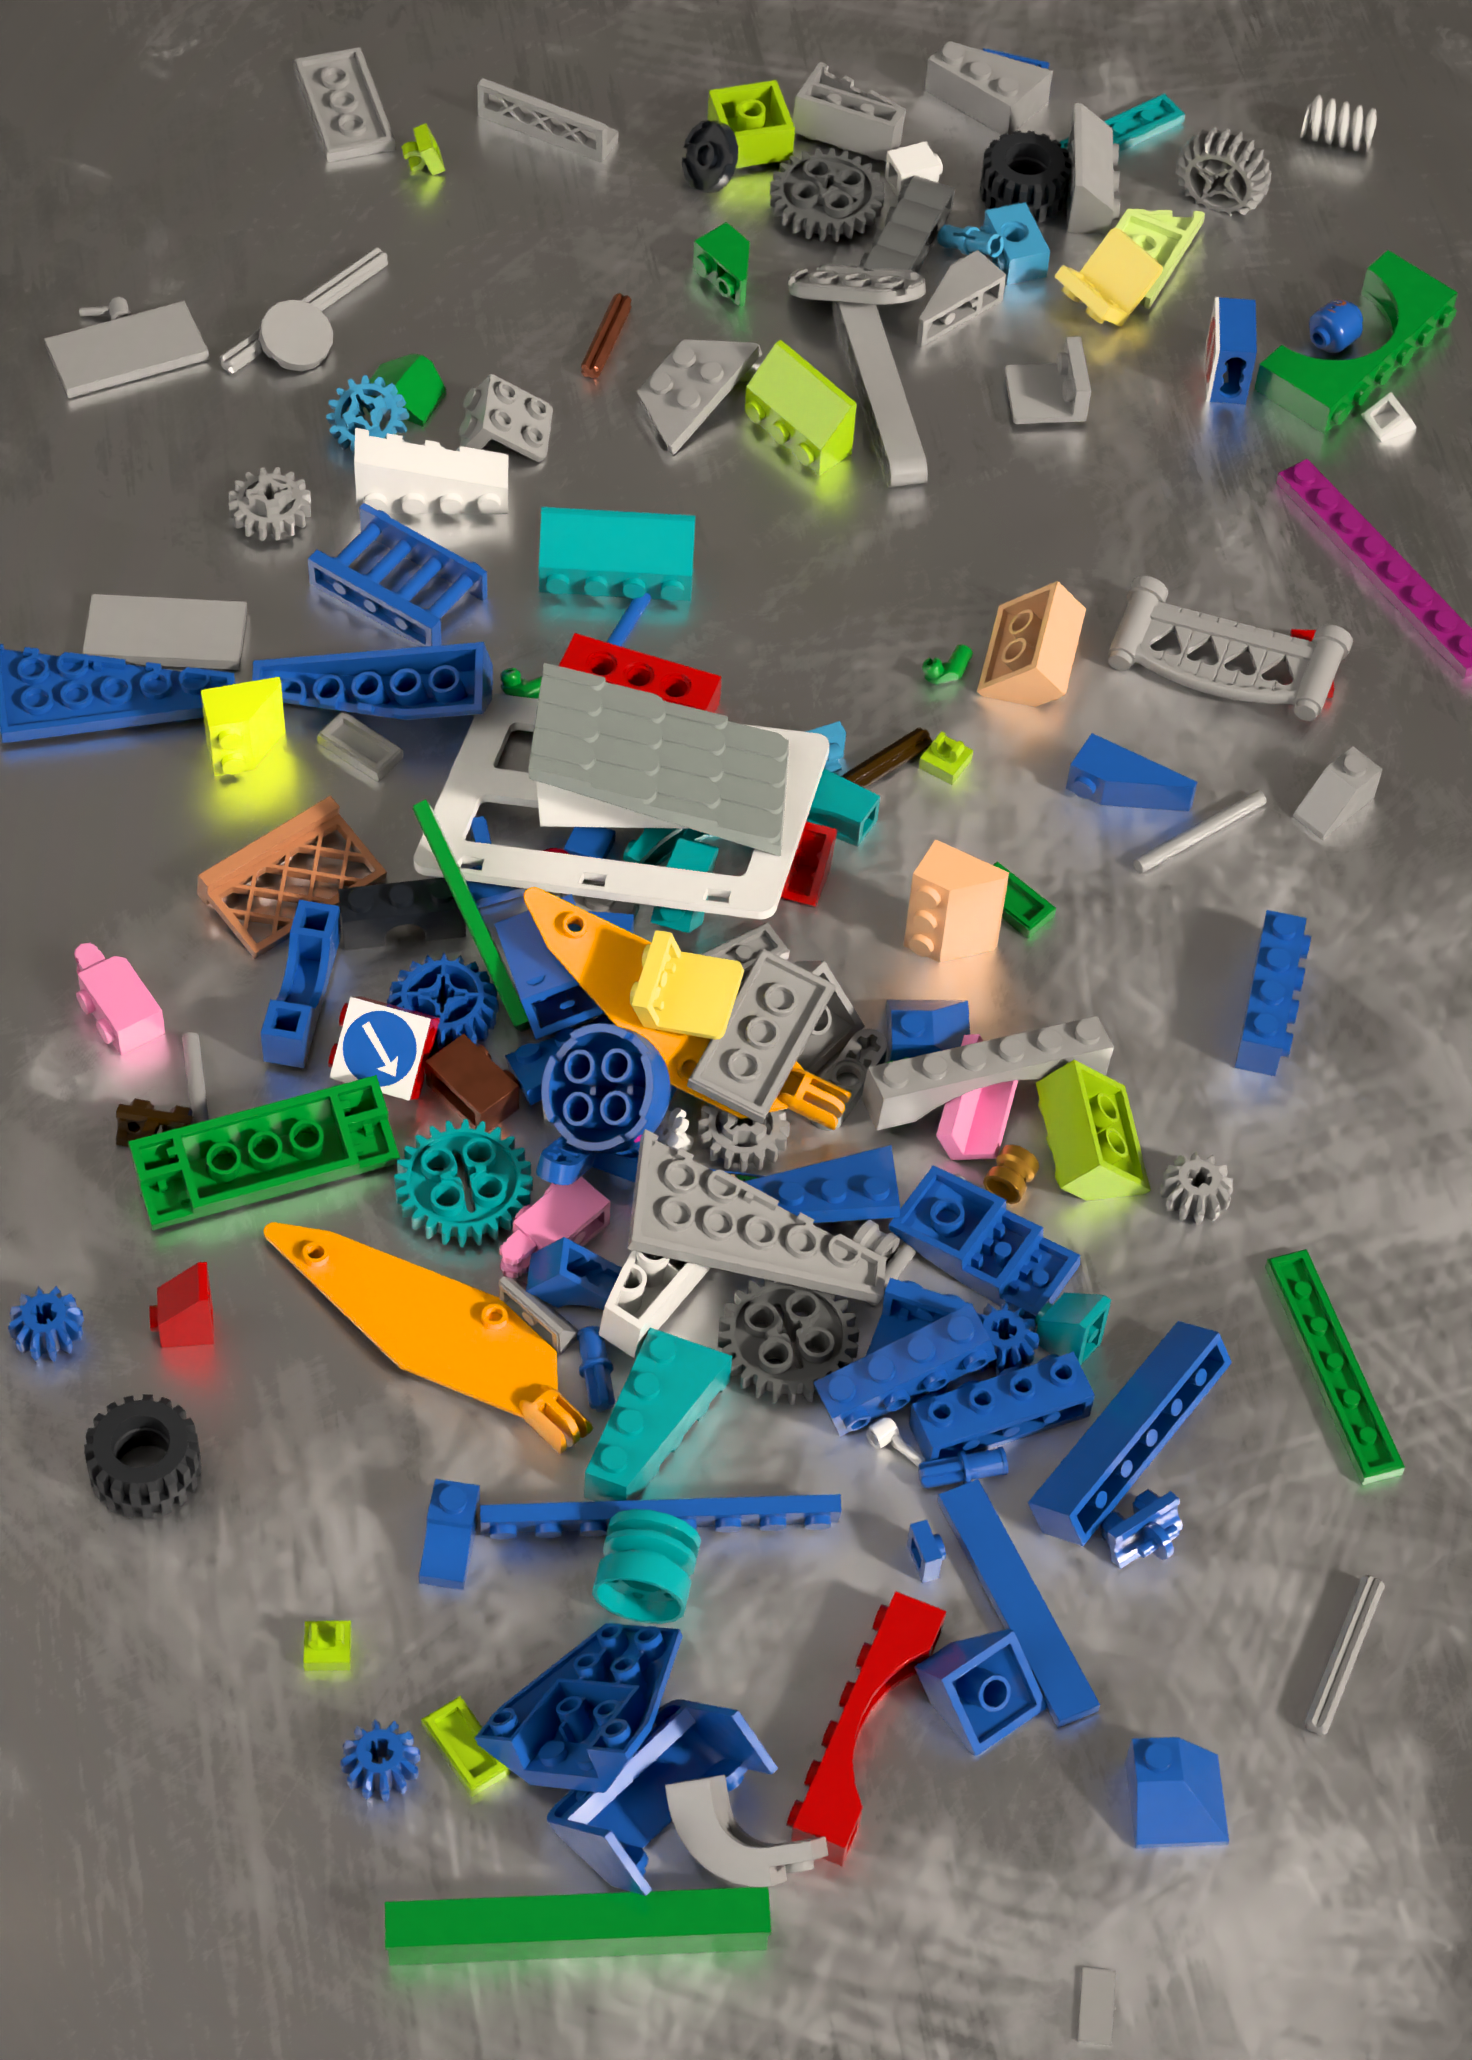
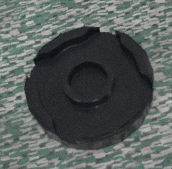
M716 120L701 121L692 128L685 140L683 148H687L686 158L682 157V169L686 181L692 188L707 193L718 192L729 183L734 175L738 162V143L735 133L729 125Z

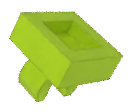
M425 123L413 128L416 141H410L401 146L405 159L408 158L411 170H420L427 165L432 176L445 171L439 146L427 124Z
M941 731L920 757L918 768L953 785L972 761L973 750L964 746L963 742H957L947 737L946 733Z
M305 1621L304 1671L351 1670V1621Z

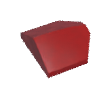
M806 821L780 897L781 899L816 907L830 873L837 829Z

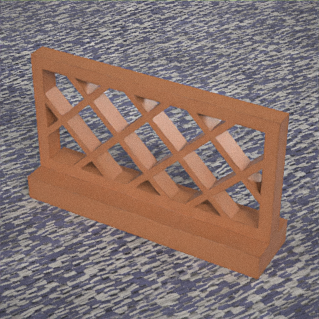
M331 795L198 875L197 895L206 906L209 904L213 906L254 959L290 937L293 919L280 917L282 901L298 903L299 900L339 906L338 894L330 899L313 896L315 881L339 885L338 889H343V886L352 888L376 885L386 879V870L339 814L340 806ZM338 830L347 841L345 851L321 847L323 837ZM297 853L315 855L313 869L306 870L289 867L290 857ZM319 857L343 860L341 875L318 872ZM348 861L363 863L372 872L363 879L345 876ZM264 873L282 875L280 890L256 887L257 877ZM287 876L311 880L308 895L284 892ZM231 893L249 895L246 911L228 908L222 899ZM254 896L278 900L275 916L251 912ZM239 920H244V925ZM249 921L273 925L272 934L256 943L247 931Z

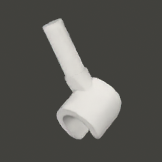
M881 1418L869 1426L866 1436L876 1449H881L888 1443H891L895 1449L900 1451L916 1466L925 1461V1458L900 1436L899 1429L891 1418Z

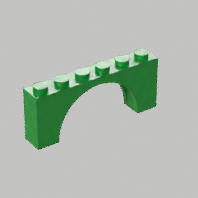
M1387 250L1367 268L1361 295L1369 299L1386 318L1392 334L1389 341L1373 353L1348 360L1317 359L1299 354L1280 345L1259 364L1254 390L1325 434L1335 424L1340 425L1343 423L1350 410L1357 404L1362 405L1378 384L1384 385L1399 365L1405 366L1420 346H1427L1434 337L1435 332L1441 327L1446 328L1450 325L1457 312L1454 306L1458 292Z

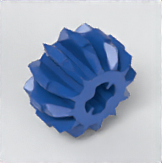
M38 1286L35 1292L36 1296L29 1297L21 1293V1298L19 1299L20 1306L11 1307L9 1313L11 1322L8 1326L9 1334L15 1340L16 1348L21 1354L30 1351L31 1357L35 1361L43 1354H48L49 1358L55 1362L57 1351L62 1350L71 1354L73 1349L72 1342L81 1341L83 1335L81 1326L84 1322L83 1312L77 1307L76 1299L72 1294L62 1297L61 1290L57 1286L49 1294H44V1291Z
M1006 1301L1001 1305L1000 1310H996L988 1303L983 1309V1314H977L991 1338L997 1359L982 1367L981 1372L992 1367L995 1368V1372L998 1375L1004 1369L1011 1367L1021 1369L1022 1365L1030 1366L1034 1360L1035 1350L1038 1349L1040 1340L1038 1334L1035 1333V1319H1024L1025 1312L1023 1307L1014 1312L1009 1311Z
M374 1719L371 1725L372 1731L367 1732L365 1729L357 1726L354 1730L355 1740H345L343 1753L346 1757L340 1761L341 1771L349 1774L347 1785L351 1790L362 1787V1796L366 1801L375 1791H378L382 1800L387 1802L390 1797L389 1790L394 1789L404 1795L407 1791L406 1780L417 1779L418 1767L415 1764L420 1761V1750L412 1746L414 1744V1737L410 1731L399 1734V1725L395 1720L387 1729H381L380 1722ZM379 1757H385L382 1758L381 1764H377L379 1763Z

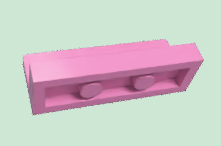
M980 1034L964 1035L961 1046L983 1042ZM1018 1080L979 1088L945 1103L936 1136L951 1160L997 1158Z

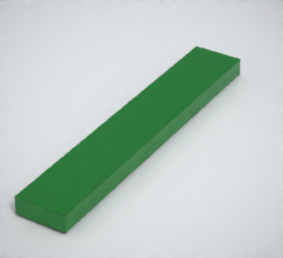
M425 799L413 805L414 808L412 809L513 1026L518 1031L523 1032L531 1028L517 988L437 817Z
M1307 1249L1267 1259L1265 1268L1361 1485L1403 1475L1405 1466Z

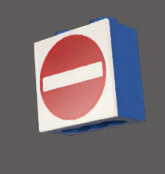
M1215 297L1205 347L1206 402L1246 405L1257 355L1256 300Z

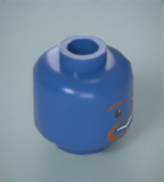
M1341 299L1330 301L1310 317L1309 331L1311 341L1316 347L1332 354L1341 352L1355 342L1362 334L1363 316L1361 311L1351 302Z

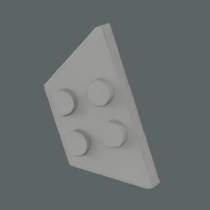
M683 339L639 388L637 393L671 454L675 455L763 354L759 344Z

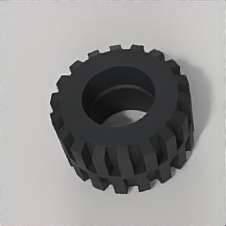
M1013 131L1012 135L1005 133L999 136V140L994 139L989 144V148L985 150L982 166L980 197L982 201L986 202L985 206L989 210L1026 202L1034 220L1038 223L1044 222L1046 217L1053 218L1056 216L1057 211H1061L1065 206V201H1067L1072 161L1069 158L1067 149L1061 148L1059 141L1050 140L1049 135L1035 134V131H1028V133Z
M143 1394L142 1400L135 1401L133 1395L124 1397V1404L118 1406L114 1401L106 1406L107 1414L98 1413L93 1419L94 1428H88L85 1436L87 1444L84 1445L90 1483L94 1487L95 1495L100 1502L106 1500L107 1508L114 1513L122 1508L124 1517L133 1519L136 1513H142L143 1519L153 1518L152 1512L161 1510L162 1515L172 1512L171 1505L173 1503L179 1506L187 1501L186 1491L193 1493L198 1485L196 1477L201 1476L198 1436L192 1419L186 1417V1411L180 1405L172 1409L171 1400L161 1397L159 1402H156L151 1394ZM140 1446H155L167 1452L161 1460L147 1467H130L120 1462L127 1452Z

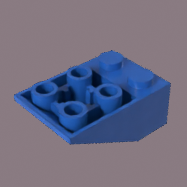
M572 894L560 898L576 906ZM529 910L494 923L535 1039L540 1040L605 1014L549 951ZM577 924L567 926L573 932L582 930Z

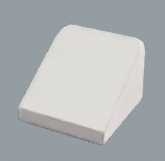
M1391 392L1361 414L1381 442L1416 428L1410 416Z

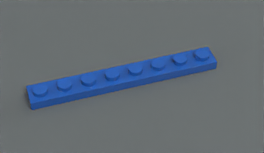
M841 1494L480 1505L481 1534L490 1533V1538L499 1540L517 1537V1532H535V1536L539 1538H555L561 1536L562 1531H580L582 1536L597 1537L607 1534L610 1518L618 1512L630 1509H645L670 1514L685 1521L695 1530H697V1527L715 1526V1531L731 1533L742 1530V1526L760 1525V1530L780 1531L786 1529L787 1524H804L805 1528L809 1530H823L830 1528L831 1523L839 1522L842 1512Z

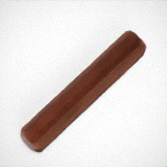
M617 293L613 296L582 361L581 373L584 377L589 376L592 379H596L600 376L632 308V299L628 295L623 296Z

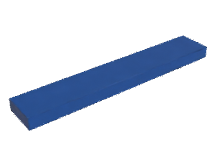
M979 1479L938 1494L937 1502L1005 1630H1014L1048 1706L1047 1709L1057 1728L1098 1712L1100 1708L1098 1699Z

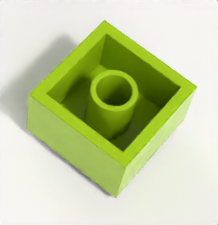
M777 80L709 90L707 120L725 123L735 133L738 143V162L736 168L786 161L790 159V156H793L795 127Z

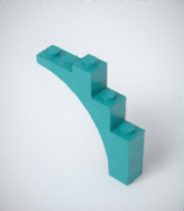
M824 768L806 821L837 829V839L858 847L878 820L880 796ZM644 828V832L638 840L632 839L627 845L623 854V861L658 866L671 857L680 837L699 842L713 835L690 828Z

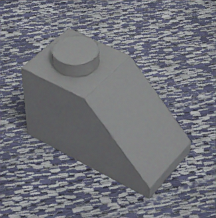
M1352 746L1326 767L1294 812L1293 817L1324 840L1375 798L1382 768Z

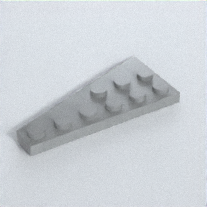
M646 1129L644 1130L640 1139L627 1249L879 1304L884 1296L885 1257L842 1234L834 1236L813 1225L814 1219L801 1212L798 1216L778 1206L779 1201L721 1169L713 1171L692 1160L693 1154L682 1148L675 1151L657 1141L659 1136Z

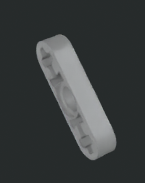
M862 1029L856 1032L823 1078L852 1093L849 1102L844 1104L845 1110L842 1116L837 1118L838 1124L835 1129L844 1123L861 1098L868 1067L884 1064L886 1060L887 1040L877 1030ZM869 1046L874 1047L875 1051L870 1050L862 1064L859 1061L861 1049L866 1050ZM849 1072L855 1074L860 1081L853 1086H844L838 1082L837 1076L841 1073ZM810 1120V1122L819 1129L831 1130Z

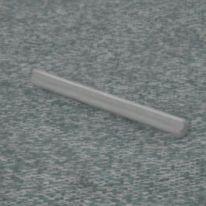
M373 248L299 301H306L321 311L325 310L388 265L387 254L382 252L380 248ZM259 329L220 356V365L229 374H234L264 352L259 341Z

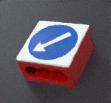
M362 996L350 997L349 1003L346 1002L340 1013L339 1027H342L339 1042L333 1045L330 1052L328 1066L332 1069L329 1078L349 1083L377 1075L382 1093L405 1100L419 1099L426 1075L425 1061L430 1058L440 1018Z

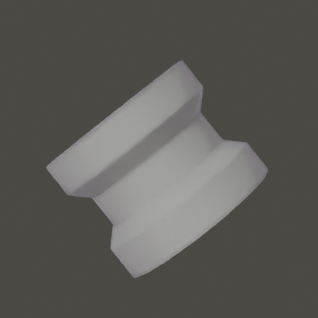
M867 1220L857 1231L853 1241L885 1257L887 1264L896 1252L900 1238L893 1233H883L879 1230L877 1223Z

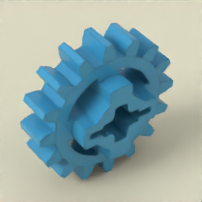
M363 375L362 383L356 385L352 379H349L350 389L347 391L339 387L336 389L340 396L339 401L329 400L328 404L335 412L326 415L329 424L334 425L329 431L334 439L339 438L337 442L343 450L350 446L353 455L355 452V428L369 430V436L386 439L387 433L396 435L397 432H407L405 424L401 421L409 418L407 409L403 408L406 401L402 394L397 395L398 390L393 383L385 387L382 377L378 376L374 384H372L368 376ZM364 407H366L371 415L372 426L365 420Z

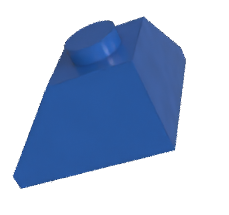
M886 999L888 1061H898L904 1057L911 1058L960 1047L964 1035L970 1034L968 1000Z
M1011 1629L951 1642L914 1667L932 1707L974 1756H978L1048 1708L1014 1630Z
M1179 1737L1132 1739L1125 1764L1135 1848L1228 1845L1229 1835L1218 1754Z

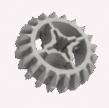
M1216 127L1209 132L1202 129L1197 136L1193 135L1187 141L1179 154L1176 173L1179 175L1178 184L1185 187V196H1193L1195 198V204L1201 203L1207 209H1213L1219 213L1221 211L1227 212L1230 216L1237 211L1240 214L1246 215L1248 211L1255 209L1261 203L1269 190L1268 186L1272 174L1269 170L1270 160L1263 158L1264 149L1254 148V140H1244L1242 132L1236 136L1231 134L1229 128L1222 133Z

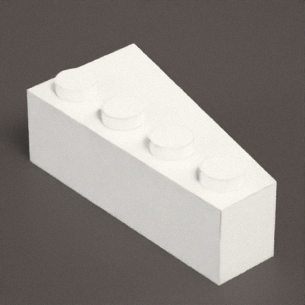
M355 428L354 467L357 513H360L359 507L366 503L376 510H382L386 513L508 514V454L462 446L453 451L440 446V442L425 440L424 445L402 442L403 436L387 433L386 439L369 436V430Z
M631 1250L604 1306L598 1335L635 1358L642 1347L650 1327L658 1330L711 1267Z

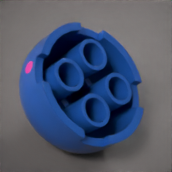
M598 1023L570 1033L572 1037L563 1044L556 1056H550L544 1070L541 1090L543 1108L548 1122L554 1124L558 1132L567 1139L566 1142L582 1150L612 1154L640 1145V1139L645 1129L652 1133L657 1130L669 1106L671 1082L665 1060L648 1039L627 1028Z

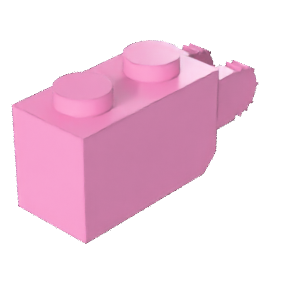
M91 942L80 943V946L75 949L74 953L76 963H78L77 974L80 991L76 992V996L83 1011L87 1015L93 1013L97 1019L96 1026L106 1044L112 1042L118 1052L123 1055L164 1035L165 1028L162 1009L128 960L119 956H113L106 960L95 944H91Z
M583 1177L578 1178L570 1185L552 1183L541 1199L532 1206L526 1205L515 1216L513 1220V1234L507 1238V1242H503L500 1249L502 1257L500 1269L503 1276L517 1279L519 1276L522 1277V1273L529 1271L532 1253L563 1237L582 1247L585 1246L610 1224L611 1201Z

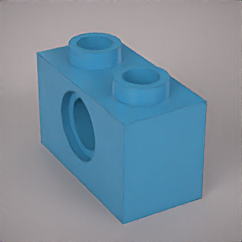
M1026 202L985 210L984 226L980 227V231L999 234L1003 238V251L998 257H992V263L1006 274V286L1047 277L1050 250Z

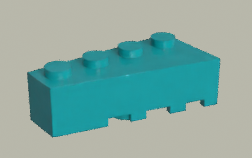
M650 1327L585 1471L584 1498L595 1502L636 1500L658 1473L659 1466L671 1452L674 1453L683 1442V1436L695 1421H699L707 1412L709 1404L719 1392L722 1393L730 1383L732 1356Z

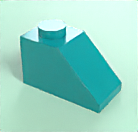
M680 837L666 867L714 873L719 847ZM654 906L650 923L690 933L702 925L705 912Z
M1064 1292L1054 1304L1046 1303L1035 1318V1323L1038 1325L1036 1333L1040 1338L1039 1347L1051 1355L1058 1354L1061 1356L1074 1352L1082 1366L1102 1342L1111 1299L1100 1294Z

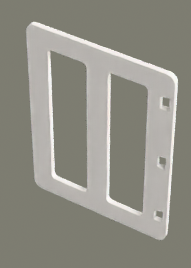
M493 694L492 701L484 714L475 715L434 808V813L459 867H461L462 863L482 866V870L460 868L466 881L525 889L537 887L547 892L751 919H766L776 912L829 755V740L824 735L747 725L779 733L786 740H789L781 856L754 849L747 872L742 876H731L466 841L465 838L471 827L472 820L480 804L484 802L538 808L536 781L529 779V772L496 768L512 731L534 732L538 699ZM423 833L413 856L414 868L422 875L444 878ZM585 879L605 882V885L597 886L582 883ZM707 896L729 898V903L706 899Z

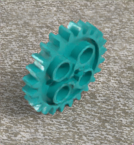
M468 1119L463 1120L461 1129H455L450 1120L446 1121V1131L442 1133L434 1126H431L429 1139L417 1134L415 1136L416 1148L405 1146V1159L397 1161L398 1174L394 1175L396 1202L402 1206L403 1218L412 1216V1228L416 1230L426 1225L427 1239L432 1238L437 1232L441 1233L443 1245H446L452 1236L457 1237L460 1247H464L467 1237L472 1236L478 1246L482 1245V1234L488 1233L494 1240H497L499 1226L508 1231L513 1230V1218L524 1206L530 1205V1191L533 1190L531 1162L525 1161L524 1148L515 1149V1137L510 1136L501 1140L500 1127L495 1128L490 1134L487 1133L484 1121L478 1124L476 1130L470 1129ZM454 1153L460 1154L465 1183L470 1188V1200L474 1212L467 1210L463 1184L460 1177H458ZM476 1159H484V1160H487V1161H484V1162H474L473 1160H476ZM434 1168H444L445 1170H442V1171H433V1170H431V1169H434ZM485 1194L497 1195L492 1198L483 1197ZM443 1203H453V1204H455V1205L449 1206V1207H445V1206H442L441 1204H443Z

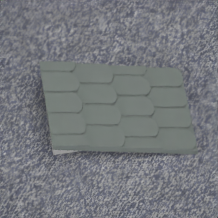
M544 663L528 767L529 779L536 781L540 826L690 828L781 856L789 740H786L781 734L728 721V716L663 701L660 696L653 693L607 683L605 677Z

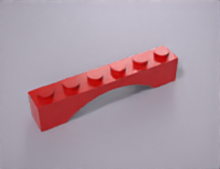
M895 1591L889 1606L881 1604L872 1626V1630L877 1631L873 1644L865 1642L861 1648L855 1668L861 1670L856 1683L847 1681L838 1707L844 1709L839 1722L830 1720L822 1739L821 1746L827 1748L822 1761L814 1759L807 1772L804 1786L809 1787L805 1800L802 1802L796 1799L788 1816L786 1826L792 1828L791 1842L826 1837L828 1856L822 1857V1859L843 1866L859 1829L863 1809L856 1789L853 1768V1753L859 1732L871 1711L885 1695L907 1678L917 1674L914 1667L933 1655L943 1631L946 1616L945 1610Z

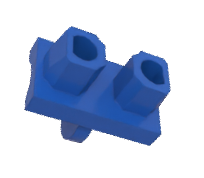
M1147 1489L1136 1496L1132 1503L1134 1515L1125 1519L1119 1512L1113 1511L1100 1525L1101 1535L1110 1546L1112 1562L1119 1569H1122L1140 1556L1145 1558L1154 1553L1159 1559L1166 1560L1174 1554L1171 1540L1180 1535L1179 1531L1183 1529V1524L1177 1511L1180 1501L1173 1492L1170 1491L1160 1497Z

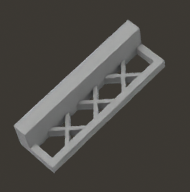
M484 78L477 84L479 117L601 163L618 142V130L607 127V124Z

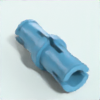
M947 224L940 228L937 235L938 244L943 248L957 249L965 255H970L979 250L983 255L994 258L1001 254L1004 247L1003 238L999 234L981 232L979 228L973 226L959 228Z

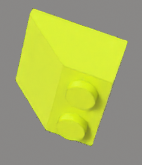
M280 677L201 690L206 741L214 776L238 774L242 771L254 770L285 734Z

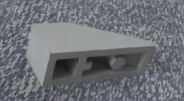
M979 250L956 260L950 265L919 317L916 344L923 347L1003 301L1006 274Z

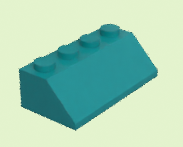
M542 507L539 548V593L635 599L643 597L646 592L651 595V599L691 601L696 516Z

